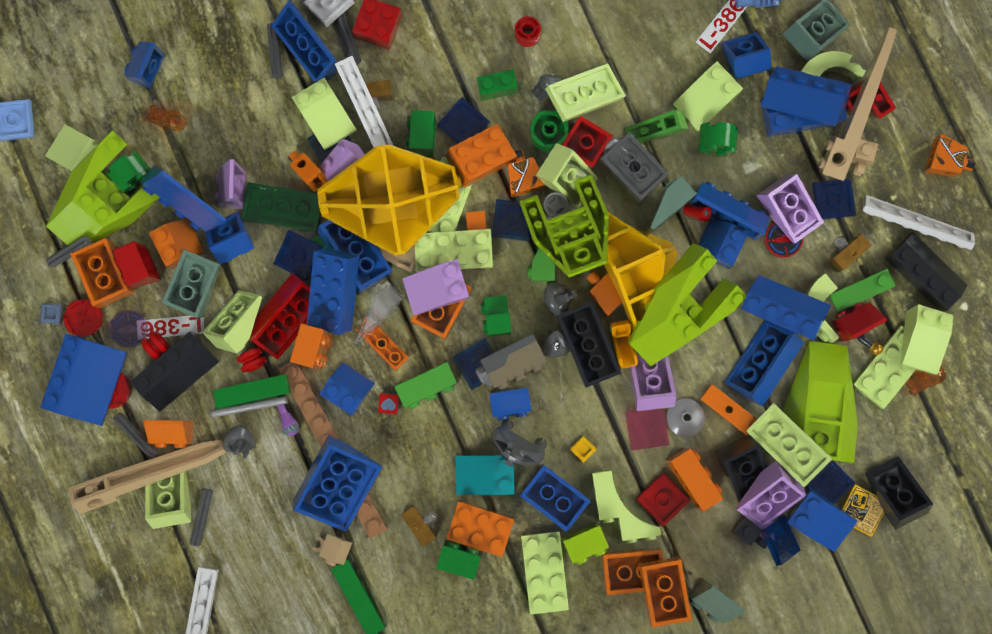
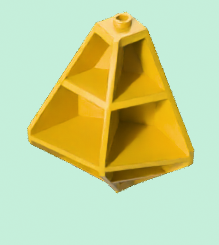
M387 144L376 146L317 189L322 217L392 255L406 254L459 199V188L462 185L460 176H456L454 166Z
M608 212V258L604 266L621 298L628 320L631 323L632 331H634L638 321L642 320L646 312L644 308L647 302L650 303L655 294L654 288L675 265L678 253L673 243L652 234L645 236L644 231L626 224Z

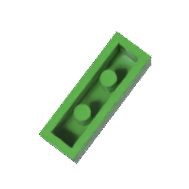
M448 362L395 386V389L404 408L409 407L411 410L420 405L419 401L427 399L428 402L437 398V393L443 390L445 393L454 390V385L458 383Z

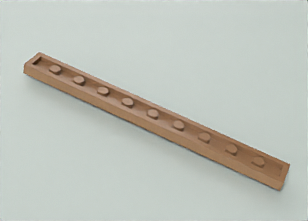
M290 362L279 368L282 375L288 374L291 393L320 447H322L328 435L340 440L300 365ZM368 493L357 512V516L371 539L388 528Z

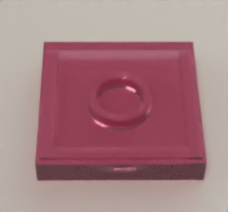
M664 408L625 412L631 451L669 445Z

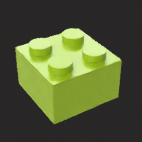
M597 522L561 538L572 563H577V565L588 561L587 557L595 555L597 557L606 553L605 549L609 548L601 527Z

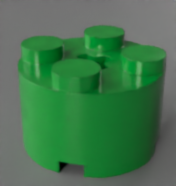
M541 111L532 120L530 139L533 145L540 151L550 153L556 143L562 145L568 136L567 121H562L557 111ZM546 129H547L548 131H549L550 129H552V130H553V131H552V134H551V133H548V134L545 133V132H546Z
M710 122L701 124L698 145L699 153L710 154L712 152L716 153V156L719 157L735 154L737 151L739 127L724 122H716V125L710 126Z
M136 150L131 151L132 155L129 157L125 154L110 165V172H105L119 191H127L128 193L134 191L138 187L136 184L151 169Z

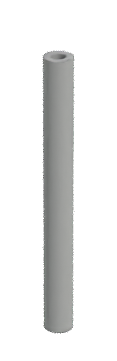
M286 396L215 409L211 411V414L215 418L287 404L288 400Z

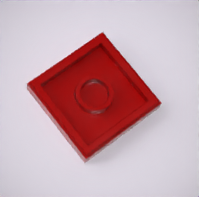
M664 472L635 498L662 527L691 501Z

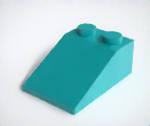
M503 455L455 456L456 495L514 494V464L512 467L506 465L507 457Z

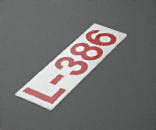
M729 0L696 43L711 53L748 6L736 8L735 0Z
M180 316L137 321L138 340L144 337L149 339L148 334L152 330L159 333L162 337L186 335L188 332L201 334L205 330L204 317Z

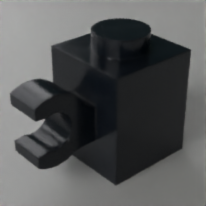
M742 516L731 530L734 535L750 546L755 542L765 549L769 542L759 536L762 529L746 517Z

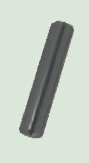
M343 13L336 19V23L348 57L353 56L356 65H358L362 60L346 15Z
M273 23L267 24L271 73L272 77L277 79L283 76L279 35L272 28L271 25Z
M82 236L47 258L48 266L50 268L56 267L69 259L71 253L91 245L90 237Z
M123 413L115 416L114 422L150 459L155 458L159 454V451L152 444H148L147 438Z
M204 488L201 491L190 545H201L213 494L211 489Z

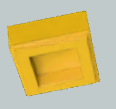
M584 436L570 448L583 463L597 450Z

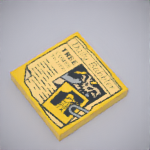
M856 484L852 485L840 508L858 520L853 528L870 537L873 536L884 514L877 496Z

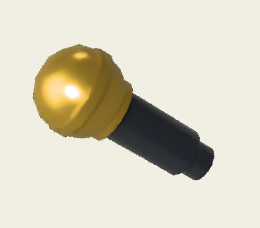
M864 335L856 338L860 343L868 347L873 355L877 356L883 352V346L880 343L873 342Z

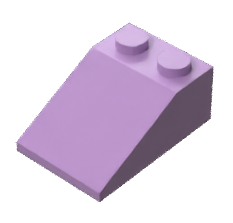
M341 139L319 167L326 178L331 180L364 156V153L357 144Z
M230 159L219 167V173L216 174V183L219 184V190L215 195L216 203L222 209H243L246 171L234 159Z
M786 174L757 194L765 211L792 243L798 242L824 223L798 174Z
M458 259L402 278L414 316L469 299Z
M636 352L638 364L635 367H630L636 411L675 407L676 391L668 356L650 366Z
M775 461L759 474L736 509L757 526L763 528L807 495L804 487L779 462Z

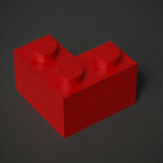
M863 81L850 88L849 101L846 105V109L850 113ZM881 81L871 107L872 114L878 119L896 109Z

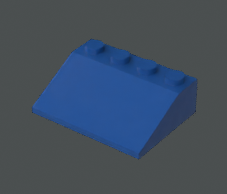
M156 164L141 180V183L144 185L142 188L151 196L155 193L160 197L158 201L167 208L169 205L175 208L174 213L182 219L188 218L191 221L190 225L197 231L202 229L206 232L226 221V218Z
M65 334L40 408L103 426L127 352L78 336Z
M328 435L293 499V510L347 532L382 469V465L349 444Z

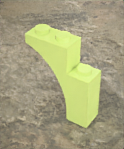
M611 470L591 473L598 519L603 520V523L614 522V518H617L622 541L626 540V543L638 542L637 539L645 538V541L655 540L657 539L656 536L661 535L659 526L636 518L623 505L616 492Z

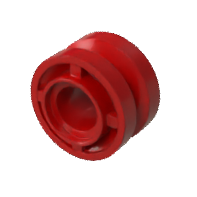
M531 16L520 18L515 24V40L523 47L536 45L541 37L539 21ZM525 30H530V31H532V32L529 33V34L524 33Z
M152 330L148 334L149 339L144 337L140 342L146 353L156 360L162 355V352L165 353L169 349V345L159 333Z
M260 347L249 349L236 358L237 363L243 364L240 368L242 373L252 372L267 363L266 358L260 356L263 353Z

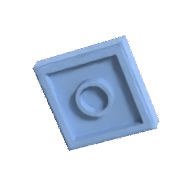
M25 99L0 102V141L35 137L32 101Z

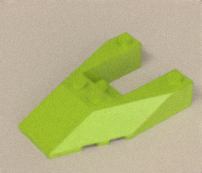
M113 130L71 171L46 225L49 230L67 245L82 236H89L91 244L112 235L131 225L160 198L155 193L151 196L142 189L144 187L143 184L129 197L125 192L119 191L114 183L101 172L127 145Z
M592 174L573 181L582 207L552 219H546L537 195L519 201L534 243L568 277L607 263L609 214Z
M695 243L688 248L654 288L655 294L651 302H647L644 308L646 312L642 320L638 321L628 341V344L650 366L727 317L746 298V295L738 285L722 279L701 305L693 299L690 292L717 262L708 249Z

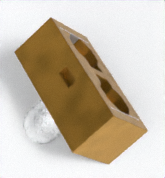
M390 80L365 83L378 111L380 109L379 101L393 100Z
M863 234L856 236L850 243L844 237L838 236L834 239V244L840 251L829 262L839 273L861 256L872 244Z
M414 505L401 514L422 547L436 539L437 536L430 527L437 520L436 512L429 511L422 516Z

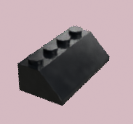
M911 232L885 258L939 311L949 310L962 297L967 287V284L914 232Z
M593 302L556 315L585 388L622 374Z
M188 332L131 380L130 383L147 402L161 412L217 365L219 361L196 333Z

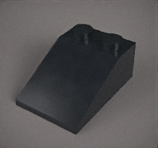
M750 434L715 450L722 470L738 503L759 474L767 468L760 446Z
M899 456L865 473L885 516L895 530L928 514L933 506L932 501Z

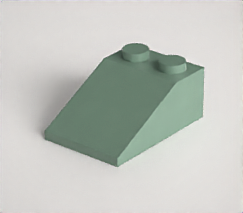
M822 0L789 27L783 35L808 62L845 31L850 24L829 0Z
M682 176L678 180L673 178L662 189L663 194L659 197L644 232L645 236H649L683 208L684 205L689 203L697 194Z
M184 249L162 303L193 317L203 318L212 297L220 264Z
M703 578L688 596L693 600L691 604L698 610L705 609L708 612L706 616L715 623L719 620L724 624L745 612V610Z

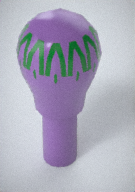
M284 404L277 405L281 415L283 433L287 436L296 435L299 431L298 422L288 413Z

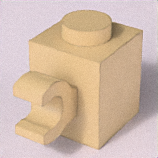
M860 140L851 162L856 164L853 175L861 176V174H864L865 168L874 162L878 147L877 143Z
M327 534L326 538L316 537V540L321 542V546L319 548L313 547L312 549L315 552H320L319 557L325 559L324 563L331 566H336V563L344 565L352 542Z

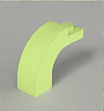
M830 51L812 58L800 72L815 76H821L826 72H837L858 82L864 76L866 70L862 69L857 63L849 62L852 55L840 51Z
M825 273L810 284L805 294L824 302L838 288ZM824 321L818 336L823 342L833 343L839 336Z

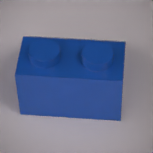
M757 32L721 42L728 69L735 79L771 69L770 48Z
M139 41L132 51L133 57L130 63L125 67L124 76L131 82L151 89L165 54L156 44Z
M239 212L226 217L224 223L205 232L209 248L220 265L231 261L241 254H246L254 248L252 238L244 221L241 220L242 217Z
M711 218L698 245L708 249L717 260V264L730 269L733 267L749 231L732 223Z
M342 363L329 378L319 394L354 416L375 383L350 366Z
M528 388L489 394L492 415L497 417V421L509 419L508 415L516 414V417L528 416L527 412L531 411Z

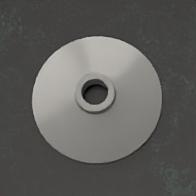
M683 398L676 400L675 407L668 408L666 421L672 432L679 436L689 437L697 434L702 429L705 414L699 403L692 399ZM685 414L690 416L689 421L683 419Z

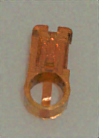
M154 104L150 105L149 110L151 112L146 115V119L149 122L176 132L182 131L185 128L187 121L180 112L170 109L166 111L157 108ZM179 115L181 117V122L176 121L172 118L174 116ZM171 123L176 124V125H178V126H177V127H172V126H171Z
M941 366L937 375L929 376V373L922 371L909 378L905 382V386L909 387V393L912 396H917V393L942 383L946 378V372ZM941 375V377H940V379H939L938 381H936V382H933V381H932V379H934V378H936V377H938V376Z

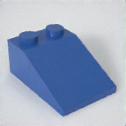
M808 487L805 491L807 496L798 501L787 514V523L835 552L858 520Z

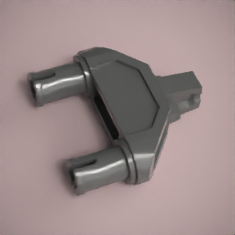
M504 419L501 425L494 430L493 440L500 453L507 457L505 464L512 467L514 462L519 465H535L540 463L545 457L544 450L547 447V441L544 440L541 443L543 438H537L535 444L511 432L514 426L513 422L510 421L507 424L509 419Z

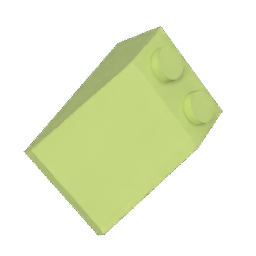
M717 61L672 105L677 110L684 112L685 119L698 132L701 124L712 120L741 93L743 88Z
M325 78L292 97L324 150L357 131Z
M64 124L45 156L72 171L99 143Z
M557 143L536 174L546 186L554 192L563 194L568 202L577 209L581 206V202L573 181L591 174L595 182L598 179L596 174L574 150Z
M238 290L202 333L216 348L237 354L250 339L262 297L258 294Z
M919 304L906 311L900 365L937 375L952 334L953 315Z
M186 471L145 486V520L152 529L191 522V502Z

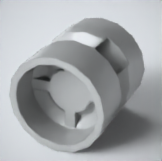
M554 192L547 195L542 208L545 217L549 220L567 212L568 200L563 194Z

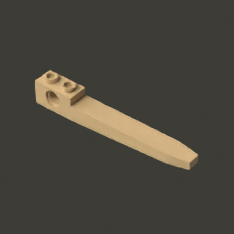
M886 28L841 137L833 135L832 139L827 141L825 147L827 150L824 157H821L818 164L819 172L844 181L860 143L897 32L896 29ZM835 153H840V160L837 162H833V155Z
M223 441L202 442L69 487L71 505L79 514L118 501L117 496L209 463L226 453Z

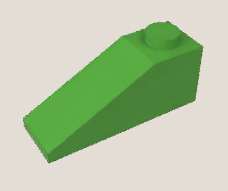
M673 110L624 129L626 135L630 132L641 144L687 131L688 126L684 112Z
M539 248L532 260L531 266H528V277H531V282L554 283L555 263Z
M885 269L829 296L836 311L839 312L895 287V284L888 269Z

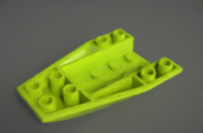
M808 341L782 411L817 443L832 460L854 463L858 420L848 346Z

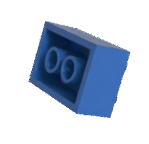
M542 464L520 493L523 499L566 532H568L591 501L544 464Z

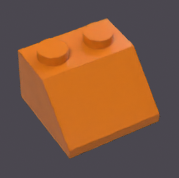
M188 218L164 224L149 232L165 266L170 269L177 267L184 249L197 255L206 252L194 228L190 225Z
M144 420L148 444H155L156 448H167V444H174V448H186V444H192L193 421Z

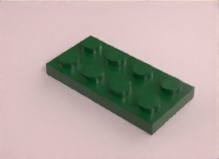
M248 182L241 220L317 233L321 215L317 193Z

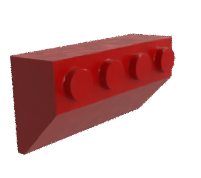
M292 273L256 316L250 340L277 360L297 338L300 325H307L310 287Z

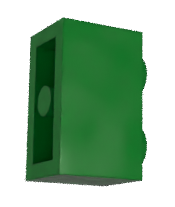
M514 69L477 77L481 101L518 93Z

